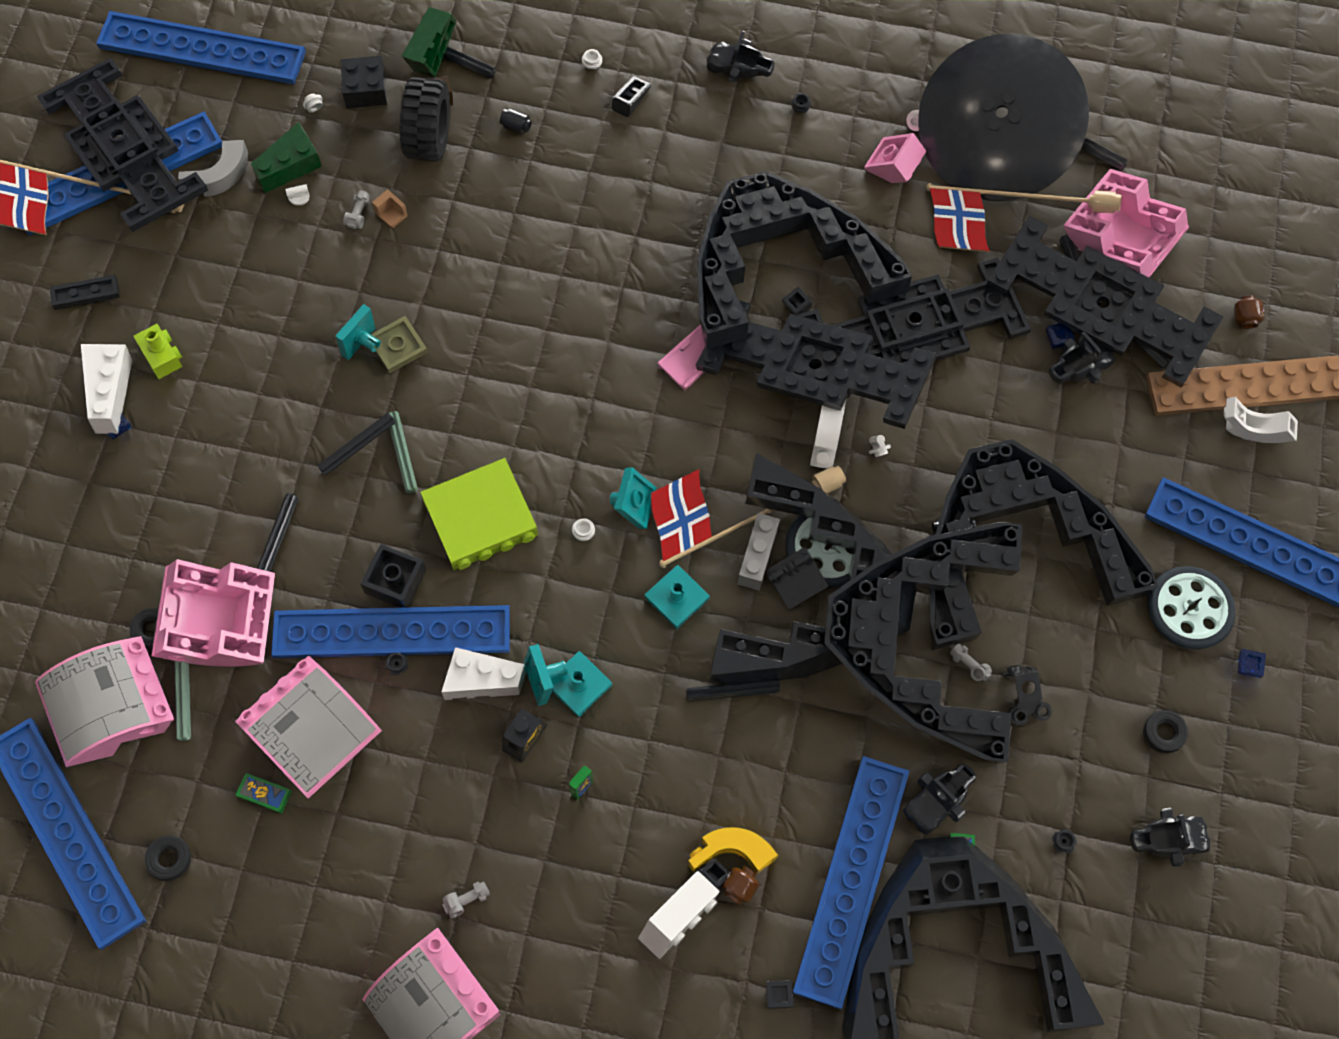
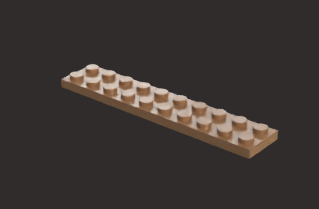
M1339 355L1195 368L1191 371L1182 388L1162 378L1165 371L1151 372L1146 376L1155 416L1224 410L1227 398L1236 397L1246 408L1339 399Z

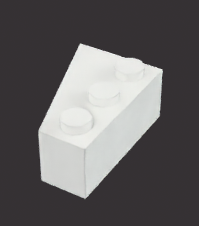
M455 648L442 689V695L444 700L463 697L468 699L477 696L520 695L526 675L524 664Z
M697 871L648 920L638 939L654 955L661 959L673 945L677 946L685 937L684 933L688 928L692 930L702 918L699 916L704 911L709 913L717 904L715 898L720 891Z

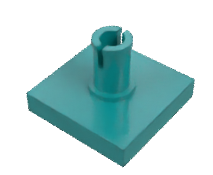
M365 304L360 307L336 335L341 356L347 360L353 356L361 345H364L371 352H376V348H379L381 345V340L371 335L376 328L371 308Z
M633 467L625 468L619 492L611 493L610 503L614 506V510L637 528L647 529L652 510L651 493L656 491L657 487Z
M677 565L644 595V598L678 629L710 599V595Z
M539 644L529 646L523 664L537 705L541 706L548 703L554 688L551 679L566 676L568 670L564 661L546 666Z
M580 651L566 663L568 670L566 676L551 679L554 687L552 692L578 718L613 686L612 682Z

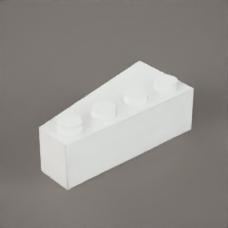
M81 344L88 420L96 434H118L132 358L126 345Z

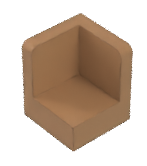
M388 189L372 202L375 214L390 228H394L408 216L405 204Z

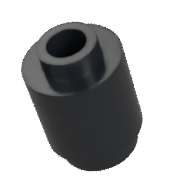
M505 108L501 113L499 123L504 128L523 135L525 132H529L532 120H530V115L512 108Z

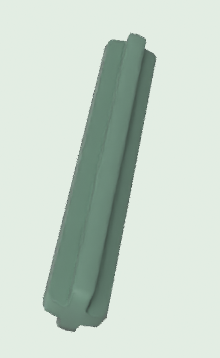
M397 411L390 412L389 414L395 420V424L390 427L405 491L408 494L414 493L418 488L399 413Z
M174 661L176 739L188 741L191 739L189 663Z

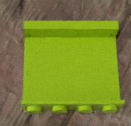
M506 458L420 492L449 557L453 571L465 569L471 563L478 560H487L499 551H509L514 545L521 542L528 543L538 536L537 526Z

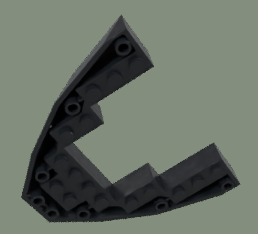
M768 171L727 181L708 218L697 258L699 319L705 347L709 349L745 339L748 335L749 321L732 285L743 283L745 276V264L738 252V247L808 229L823 260L844 256L868 304L908 293L912 275L904 260L858 217L816 192Z
M1013 439L968 449L946 495L935 535L971 528L970 523L974 524L1048 505L1062 546L1085 542L1107 606L1147 596L1159 588L1150 564L1109 510L1059 467ZM949 569L948 587L941 591L930 589L932 651L976 640L982 633L962 574L966 570Z
M756 453L745 504L812 518L808 540L853 549L847 582L872 564L892 555L886 545L838 500L815 485ZM901 586L897 637L910 630L917 588ZM794 621L788 643L720 629L709 681L734 684L770 679L806 678L843 663L824 644L826 631L824 627Z
M1003 522L929 536L872 564L828 596L824 643L867 690L912 726L982 759L999 764L1008 762L1011 713L940 705L942 681L894 676L901 586L941 591L948 587L949 569L1007 576L1016 574L1020 571L1022 525Z
M964 836L918 839L913 842L883 887L864 929L850 980L842 1025L844 1039H900L890 969L909 968L914 964L907 916L1000 907L1008 956L1034 955L1047 1032L1094 1028L1105 1023L1054 926L1006 871Z

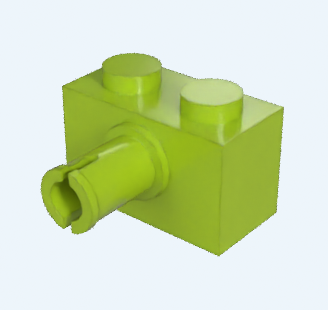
M155 324L134 335L136 342L158 379L182 368L179 361L182 356L176 346H170L169 342L172 339L166 329L161 331L159 325Z

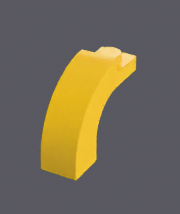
M733 827L722 828L702 837V844L705 848L699 847L689 855L691 859L688 861V866L693 872H696L715 856L723 853H733L744 858L758 874L774 862L778 854L767 841L752 831Z

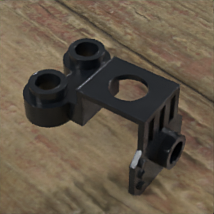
M1013 665L1007 667V671L1001 672L1003 676L1015 678L1018 699H1014L1015 705L1008 710V713H1011L1012 723L1016 725L1025 724L1028 721L1029 714L1040 721L1050 718L1052 708L1048 703L1041 701L1043 698L1037 668L1030 666L1021 668V665ZM1030 680L1035 684L1033 693L1025 694L1022 691V685L1025 681ZM1045 707L1046 713L1045 715L1041 716L1039 711L1041 708ZM1018 712L1023 713V718L1020 720L1016 718Z

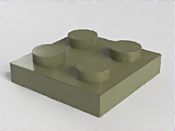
M406 316L371 334L381 340V345L379 348H376V353L389 374L428 353L427 348Z

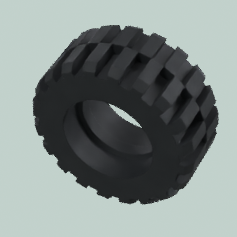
M412 77L405 84L401 101L399 131L401 150L408 159L437 162L444 156L449 132L450 95L447 83L443 80Z

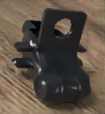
M743 30L736 45L718 42L711 48L710 55L707 57V69L713 73L722 72L729 76V81L736 83L737 78L769 77L774 70L775 63L774 60L763 56L759 50L751 47V40L746 38L743 40L745 34Z
M1082 332L1078 344L1072 339L1064 342V353L1059 357L1057 364L1050 367L1048 373L1057 384L1066 381L1079 382L1085 379L1094 384L1100 380V371L1109 368L1115 362V357L1111 350L1094 342L1086 332Z
M960 764L954 771L940 773L935 778L925 772L918 779V784L923 790L903 809L906 819L911 821L916 829L925 835L936 829L948 816L953 821L958 822L965 815V810L960 805L967 796L968 787L976 779L974 771L968 765Z
M1163 808L1160 811L1161 819L1150 822L1144 829H1136L1130 833V844L1135 852L1144 851L1156 857H1170L1173 867L1181 866L1184 863L1183 856L1210 851V838L1208 837L1207 825L1203 818L1196 816L1184 818L1183 814H1179L1174 818L1171 808Z

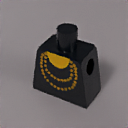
M521 709L502 737V751L523 763L547 727V724L526 710Z

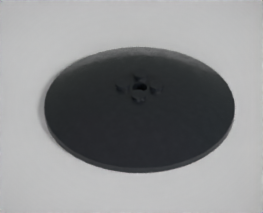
M1022 34L991 35L972 41L959 48L947 57L933 73L920 102L918 114L919 137L922 146L926 150L925 155L930 165L951 187L1035 194L1058 180L1078 156L1087 134L1089 103L1085 85L1077 69L1054 46L1043 40ZM999 108H1006L1008 114L1005 117L1000 118L996 116V111ZM980 194L981 199L987 201H1011L1024 198Z

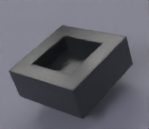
M792 980L766 982L767 1009L794 1007Z

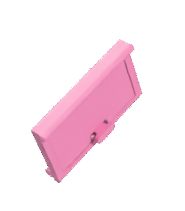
M701 325L657 363L658 367L663 369L684 391L705 373L696 369V363L705 347Z

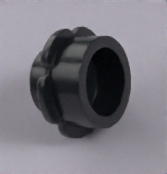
M804 93L796 94L791 100L792 109L795 112H807L809 107H811L808 95Z
M392 653L388 656L385 667L390 671V674L399 675L408 669V658L401 653Z
M1066 829L1055 832L1052 837L1054 848L1058 852L1066 854L1071 853L1077 843L1074 834Z

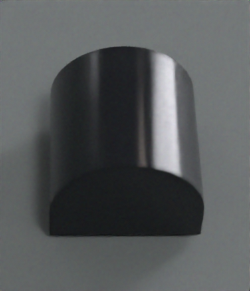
M799 287L782 299V303L796 316L797 314L808 312L813 304L812 300Z
M715 857L699 871L718 890L723 886L730 873Z

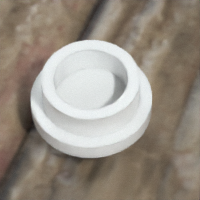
M587 50L582 56V64L587 69H597L602 64V56L597 50Z
M310 94L305 97L303 107L309 112H315L323 106L321 95Z
M588 519L577 520L572 527L573 536L580 541L591 539L595 534L594 524Z

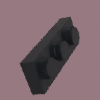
M116 275L50 287L51 304L54 310L120 298Z

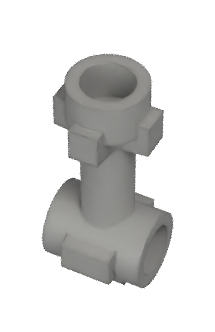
M362 190L358 191L357 195L353 197V201L356 204L352 213L346 212L344 215L343 224L347 225L348 228L361 229L363 226L364 216H361V212L365 205H369L370 195Z
M957 644L950 652L953 660L956 663L961 660L971 669V677L975 681L988 680L992 673L991 667L987 663L981 665L967 654L968 648L965 645Z
M484 881L474 883L473 890L459 897L455 892L446 895L442 899L444 902L442 905L446 914H449L450 918H455L464 912L462 906L478 898L481 902L486 900L490 892Z

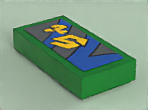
M583 766L569 782L571 796L576 800L593 783L592 771L587 766Z
M246 773L236 796L282 814L292 791Z

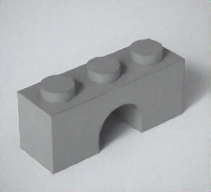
M760 513L757 514L739 573L738 585L760 591L780 519Z

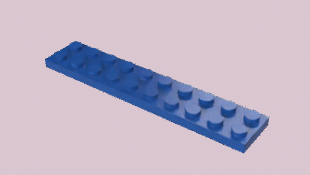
M109 11L96 43L99 49L288 84H295L306 53L304 46Z
M205 111L165 129L179 151L161 161L171 171L222 147V141ZM86 166L65 174L96 182ZM56 178L48 182L49 196L45 227H50L122 192L109 189L103 192L100 187ZM123 182L115 185V187L128 189ZM26 231L28 236L34 234L33 232Z
M1163 477L1160 480L1144 518L1339 607V557Z
M509 605L274 611L273 658L389 656L392 653H401L402 655L453 654L455 648L476 653H510Z
M30 717L0 735V769L97 947L103 950L145 923L146 919L34 719Z
M865 756L862 757L794 985L793 994L840 1010L842 1009L909 775L908 770Z

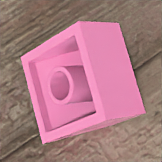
M914 133L883 137L864 168L866 171L890 183L907 182L912 177V173L917 165L920 164L926 150Z

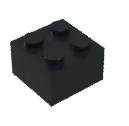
M382 56L341 59L342 94L346 108L388 105L386 72Z
M380 544L360 585L367 595L400 608H408L426 572V567L422 559Z

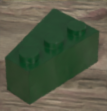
M432 7L427 9L401 56L413 71L436 78L455 28L456 19L451 13Z
M299 122L251 163L255 177L264 193L322 167L316 149Z

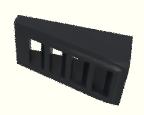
M633 76L613 97L612 110L629 117L651 88V84Z

